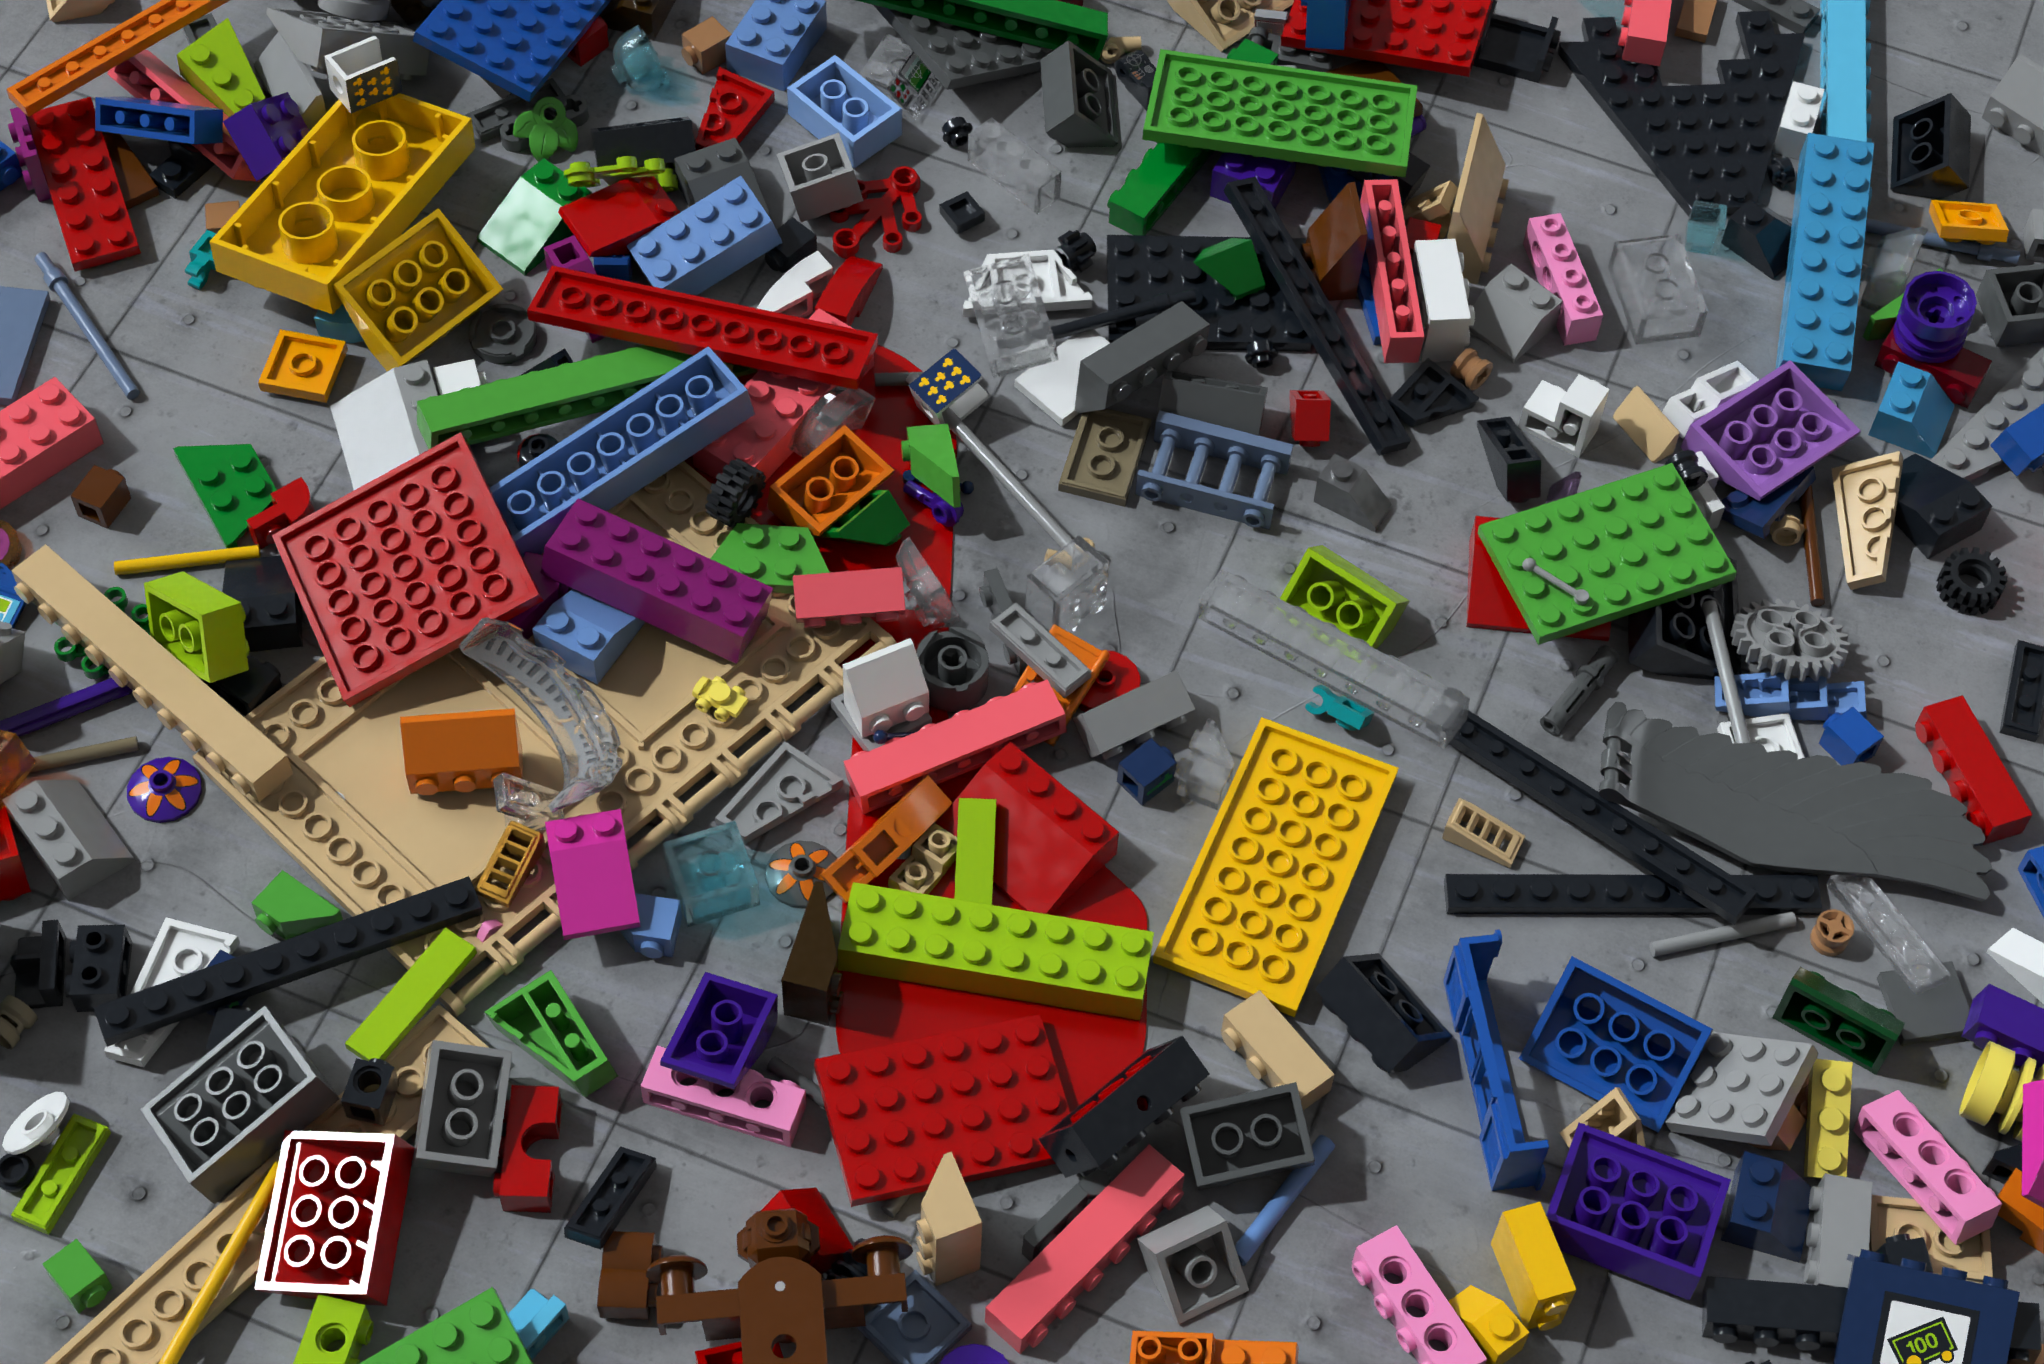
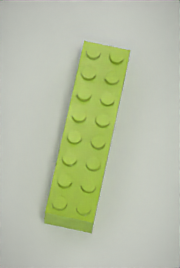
M853 882L838 945V969L1140 1020L1154 932Z

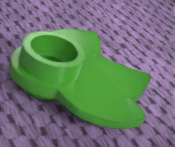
M547 96L539 99L535 103L533 110L521 113L515 120L513 136L529 138L531 153L538 162L543 158L548 159L551 157L558 146L570 152H574L577 148V127L566 117L563 103L555 97ZM548 107L554 108L556 112L555 117L550 120L544 117V110Z

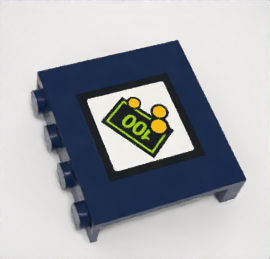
M1861 1249L1860 1256L1848 1254L1847 1260L1852 1262L1834 1364H2007L2020 1292L2007 1288L2008 1280L1984 1275L1983 1282L1980 1283L1967 1280L1968 1272L1943 1266L1941 1274L1925 1271L1927 1263L1902 1258L1901 1264L1897 1265L1884 1262L1886 1254Z

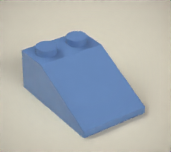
M572 589L550 606L532 630L536 651L539 655L598 685L645 624V621Z

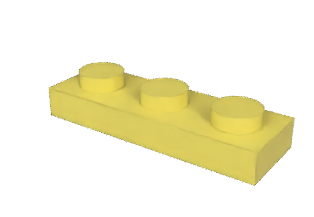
M1816 1059L1809 1072L1804 1177L1822 1179L1825 1173L1847 1177L1853 1062Z

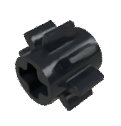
M1070 230L1058 237L1061 245L1055 249V252L1062 259V263L1066 268L1072 269L1073 272L1078 270L1082 272L1094 264L1091 257L1096 254L1097 249L1093 239L1087 233H1079L1078 230L1072 232Z

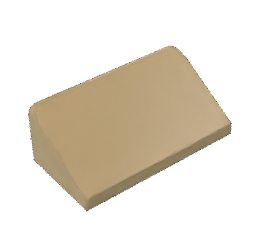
M1634 387L1617 408L1613 418L1650 461L1656 463L1674 453L1680 432L1640 387Z

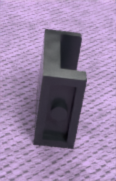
M1493 0L1473 66L1539 83L1542 72H1549L1554 53L1549 52L1550 48L1556 50L1560 40L1561 31L1556 30L1559 18L1552 16L1549 28L1495 14L1497 0Z

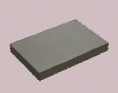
M1108 408L1083 412L1059 481L1058 491L1126 507L1151 428L1152 419Z

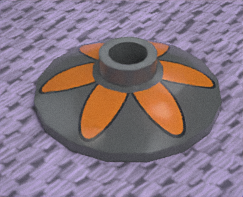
M795 841L785 844L773 853L766 865L765 880L770 893L779 902L790 907L806 908L816 880L823 882L827 900L833 895L834 891L820 874L836 860V857L825 846L813 841ZM801 865L809 867L805 871H799L796 869V867Z

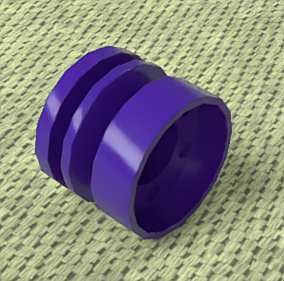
M1943 271L1925 272L1914 277L1906 285L1893 329L1895 343L1902 352L1914 360L1926 363H1939L1954 358L1963 349L1977 305L1973 289L1965 280L1955 274Z

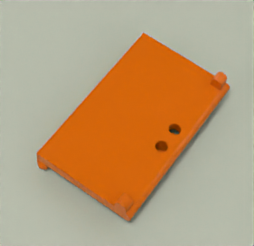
M1053 624L1049 633L1092 671L1091 678L1066 698H1063L1052 688L1065 712L1067 726L1109 659L1110 654L1107 650L1101 651ZM1028 665L1010 694L1019 691L1023 686L1029 684L1028 681L1039 683L1044 681V679ZM1061 734L1044 742L1054 747Z

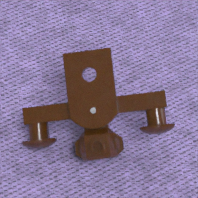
M795 1208L757 1211L746 1221V1227L737 1234L738 1257L749 1263L750 1269L739 1280L737 1289L696 1292L695 1281L704 1277L708 1273V1268L700 1259L688 1255H671L660 1258L653 1262L646 1271V1277L649 1280L661 1283V1296H656L657 1325L660 1335H667V1324L702 1321L706 1341L741 1338L743 1364H828L826 1330L866 1326L864 1306L901 1302L902 1312H908L905 1273L900 1272V1261L908 1258L913 1253V1248L908 1241L896 1236L883 1235L868 1238L857 1244L852 1251V1258L855 1261L867 1264L868 1276L822 1280L821 1274L809 1265L811 1257L820 1250L819 1227L808 1221L804 1213ZM778 1342H793L797 1347L795 1353L788 1358H779L772 1351Z

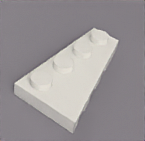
M166 917L131 994L206 968L220 949L231 955L240 944L238 936ZM179 1022L108 1047L106 1046L104 1052L107 1058L144 1067Z

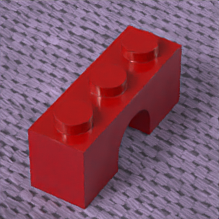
M511 1086L510 1100L506 1099L503 1123H507L506 1136H501L498 1160H503L502 1173H495L493 1184L494 1197L500 1198L503 1211L551 1213L555 1180L552 1161L531 1158L526 1152L538 1140L559 1139L563 1105L559 1087Z

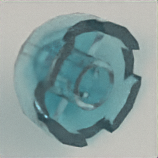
M639 25L628 30L618 38L612 53L615 65L611 67V70L619 84L626 82L633 90L652 92L671 82L666 68H660L661 63L657 57V51Z

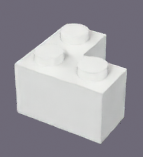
M1578 374L1567 392L1559 386L1542 380L1523 407L1518 428L1579 458L1598 430L1610 389Z

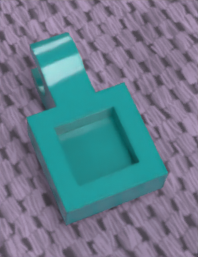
M206 230L189 251L191 262L185 269V273L192 276L187 282L189 286L200 290L206 284L210 270L216 271L209 241L217 233Z
M1317 685L1313 688V692L1322 697V705L1319 706L1309 702L1305 706L1308 712L1316 715L1328 711L1327 714L1337 718L1335 722L1339 726L1351 731L1361 730L1368 726L1375 711L1345 696L1339 697L1335 695L1329 688L1323 685Z

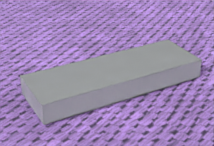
M1014 603L990 622L989 630L1044 680L1048 679L1051 687L1063 698H1066L1091 678L1092 671L1017 603Z

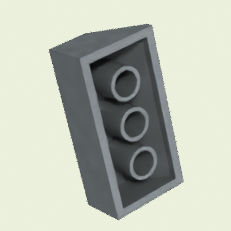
M1181 301L1080 361L1074 409L1078 413L1107 409L1116 402L1124 401L1131 393L1141 387L1149 386L1156 378L1166 372L1175 370L1189 358L1200 355L1208 344L1210 324Z

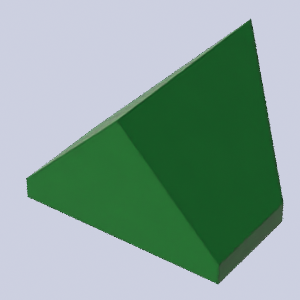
M1230 238L1203 249L1193 262L1228 289L1235 300L1265 289L1264 278L1252 239Z

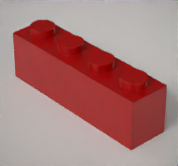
M1964 696L1925 706L1915 724L1917 737L1922 743H1925L1931 753L1933 764L1947 781L1951 796L1967 807V813L1965 814L1967 820L1981 828L1985 836L1983 845L2021 834L2031 819L2032 813Z

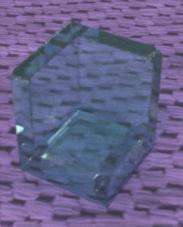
M1694 201L1686 225L1684 251L1717 256L1725 232L1727 205Z

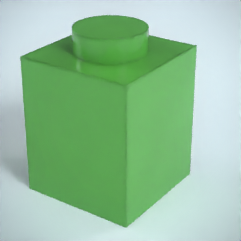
M77 1238L42 1264L51 1280L78 1313L86 1308L98 1305L106 1297L107 1292L113 1288L104 1271Z

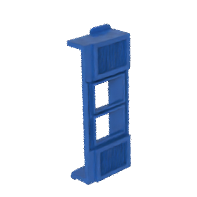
M1498 929L1492 935L1460 938L1458 945L1453 946L1443 983L1454 1030L1459 1032L1481 1126L1479 1138L1491 1190L1497 1191L1534 1186L1535 1190L1539 1191L1546 1178L1543 1162L1548 1152L1549 1144L1548 1140L1525 1142L1487 983L1493 958L1498 957L1502 945V934L1500 929Z

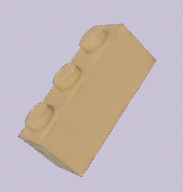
M1260 990L1224 1014L1221 1029L1222 1038L1232 1051L1237 1050L1246 1060L1249 1071L1256 1079H1263L1270 1088L1296 1082L1303 1110L1331 1091L1335 1074Z

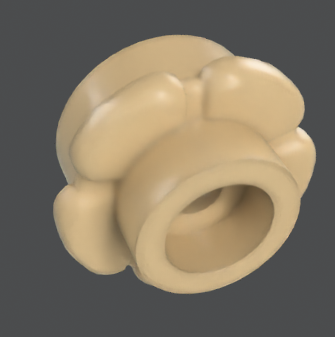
M1786 514L1780 522L1774 521L1770 527L1773 541L1781 546H1791L1798 543L1801 535L1804 533V525L1800 523V519L1790 514Z

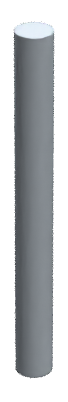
M1787 912L1735 925L1732 924L1650 942L1649 949L1651 955L1656 957L1794 927L1797 922L1795 914Z

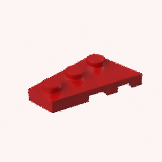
M719 67L717 81L710 94V103L707 112L704 113L695 141L696 151L732 138H736L740 144L774 102V91Z

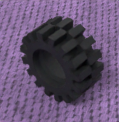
M736 459V461L732 460L729 465L726 464L723 467L722 474L718 473L716 476L717 482L715 484L712 483L710 487L712 492L706 498L709 502L705 504L706 513L732 529L737 523L744 524L746 517H751V511L753 508H757V501L763 496L761 490L766 485L764 482L766 476L762 471L740 459Z
M1968 547L1961 548L1959 553L1957 550L1952 552L1950 557H1947L1937 578V591H1942L1939 597L1942 601L1949 599L1947 606L1951 609L1955 605L1959 606L1958 613L1964 614L1966 609H1969L1970 615H1976L1978 610H1980L1981 614L1987 613L1989 608L1992 610L1996 606L2006 587L2007 576H2004L2006 573L2005 567L1998 568L2001 561L1997 557L1990 560V552L1985 551L1984 555L1979 554L1980 548L1973 547L1971 553H1969ZM1959 575L1974 576L1983 583L1984 587H1970L1960 579Z

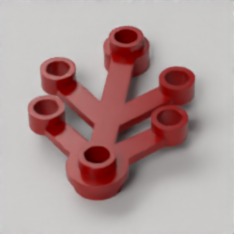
M908 166L897 167L892 171L888 179L857 180L859 189L862 190L863 201L853 204L848 208L838 209L843 211L841 213L835 211L829 213L830 219L836 223L845 222L849 215L866 213L852 229L842 228L834 233L833 250L839 257L847 259L850 256H855L860 248L859 241L880 219L884 229V250L890 253L900 251L903 246V237L897 229L893 205L899 198H901L904 209L902 227L908 232H916L921 228L922 215L917 211L914 194L920 189L921 181L916 171ZM886 192L880 198L867 199L868 193ZM914 219V220H916V221H914V222H909L908 220ZM890 240H895V241H897V242H895V243H890V242H888V241H890Z

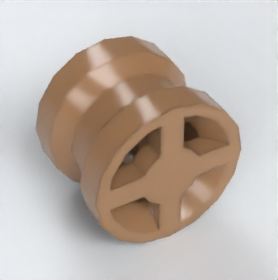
M1469 347L1454 361L1450 373L1457 379L1462 378L1465 381L1466 387L1474 391L1487 380L1492 372L1493 363L1488 359L1482 360L1478 357V352Z
M1832 909L1822 912L1811 931V945L1817 952L1825 956H1837L1843 953L1854 933L1853 921L1849 915L1840 910Z

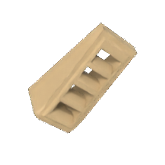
M1459 798L1446 823L1442 839L1511 868L1525 839V835L1476 805ZM1461 821L1468 823L1466 828L1460 825ZM1475 827L1482 829L1479 836L1473 833ZM1489 833L1496 835L1492 844L1486 841ZM1503 839L1510 841L1505 852L1499 849Z

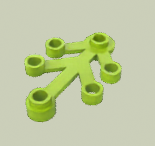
M635 156L618 157L616 159L617 165L590 167L589 162H574L570 164L569 169L563 171L564 178L568 180V186L597 187L601 185L600 179H603L610 186L625 178L654 176L666 193L678 190L677 175L673 174V169L665 168V162L662 158L647 159L644 161L645 167L637 168V158Z

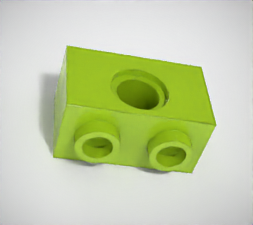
M318 1294L293 1364H359L360 1359H358L362 1345L369 1344L374 1329V1322L371 1321L366 1305ZM335 1340L345 1341L339 1350L334 1352L326 1351L327 1346Z

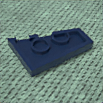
M1811 466L1760 501L1739 490L1730 493L1721 500L1725 507L1721 519L1765 539L1770 533L1769 526L1774 521L1780 522L1786 515L1785 508L1787 505L1797 502L1816 480L1815 467Z

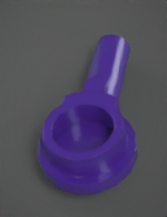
M912 480L907 481L904 485V493L932 508V515L937 522L947 527H952L963 516L964 507L962 502L961 507L954 508L935 492L928 491Z

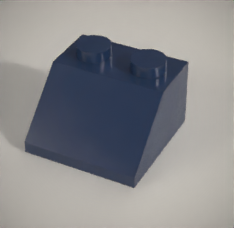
M1744 1151L1734 1171L1721 1241L1799 1263L1810 1213L1809 1197L1812 1187L1786 1163Z

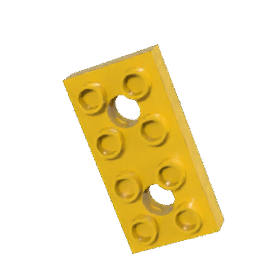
M401 93L352 114L338 99L209 241L216 272L333 315L342 305V302L332 286L401 236L473 152L475 140L472 118Z

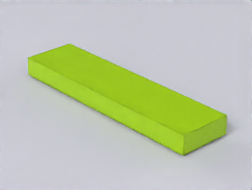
M445 927L345 1042L346 1048L363 1060L369 1061L372 1058H377L385 1061L477 954L476 947Z

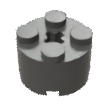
M949 627V631L937 633L936 630L929 633L920 642L916 653L929 690V705L939 710L950 711L956 714L962 710H969L970 707L977 704L983 698L988 687L989 657L984 642L977 634L965 628Z

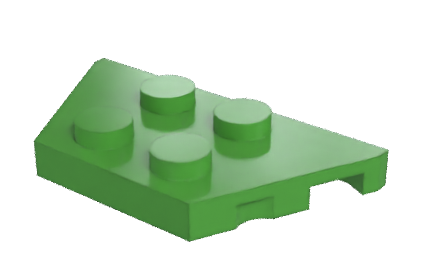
M737 523L710 558L772 587L773 592L794 594L793 575L830 573L808 527Z

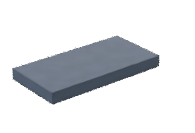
M0 286V405L9 406L17 400L51 299L48 291Z

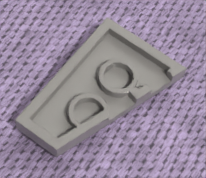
M784 741L715 817L716 826L743 844H747L842 788L843 779Z

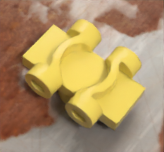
M702 676L692 691L693 697L698 699L695 703L696 708L703 713H707L711 706L717 708L714 716L721 722H726L730 715L737 718L748 703V698L744 697L746 693L741 687L733 686L730 690L726 681L719 676H715L713 680Z

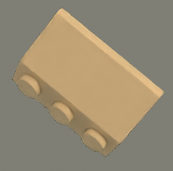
M952 1151L943 1155L921 1202V1219L916 1221L920 1235L916 1237L920 1250L916 1252L917 1260L923 1275L930 1274L935 1286L980 1270L982 1221Z

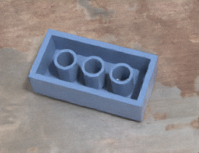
M740 175L626 246L651 286L697 296L783 242L772 220Z

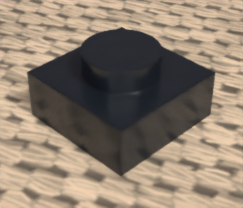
M968 191L939 204V213L956 234L962 233L985 221V212Z

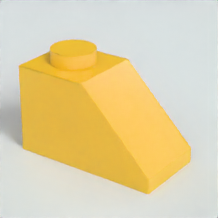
M1472 1285L1448 1301L1486 1356L1487 1361L1485 1364H1504L1522 1351L1530 1332L1504 1301Z

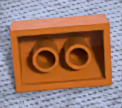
M844 425L770 486L767 508L787 526L808 527L812 535L820 536L892 476L894 469Z
M515 708L400 717L405 774L410 794L433 795L437 792L445 791L466 793L475 789L496 788L505 790L513 786H523V749Z

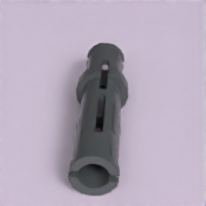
M1601 645L1586 665L1578 668L1576 678L1564 693L1561 694L1546 715L1540 719V724L1545 731L1552 735H1559L1563 727L1579 710L1593 690L1597 691L1604 683L1603 678L1614 664L1619 661V655L1613 648Z

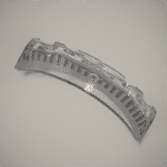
M486 617L482 618L461 642L459 648L463 654L486 667L513 689L536 714L551 736L561 758L564 771L563 790L549 804L548 807L553 813L607 788L621 769L623 759L619 758L617 754V748L621 745L616 727L612 719L605 712V707L597 695L583 679L571 676L564 669L563 665L566 661L551 649L537 647L523 638V629L510 622Z

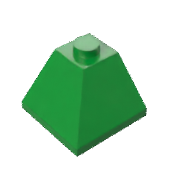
M874 490L823 534L812 536L815 539L863 545H883L887 547L901 538V532L910 523L889 490Z

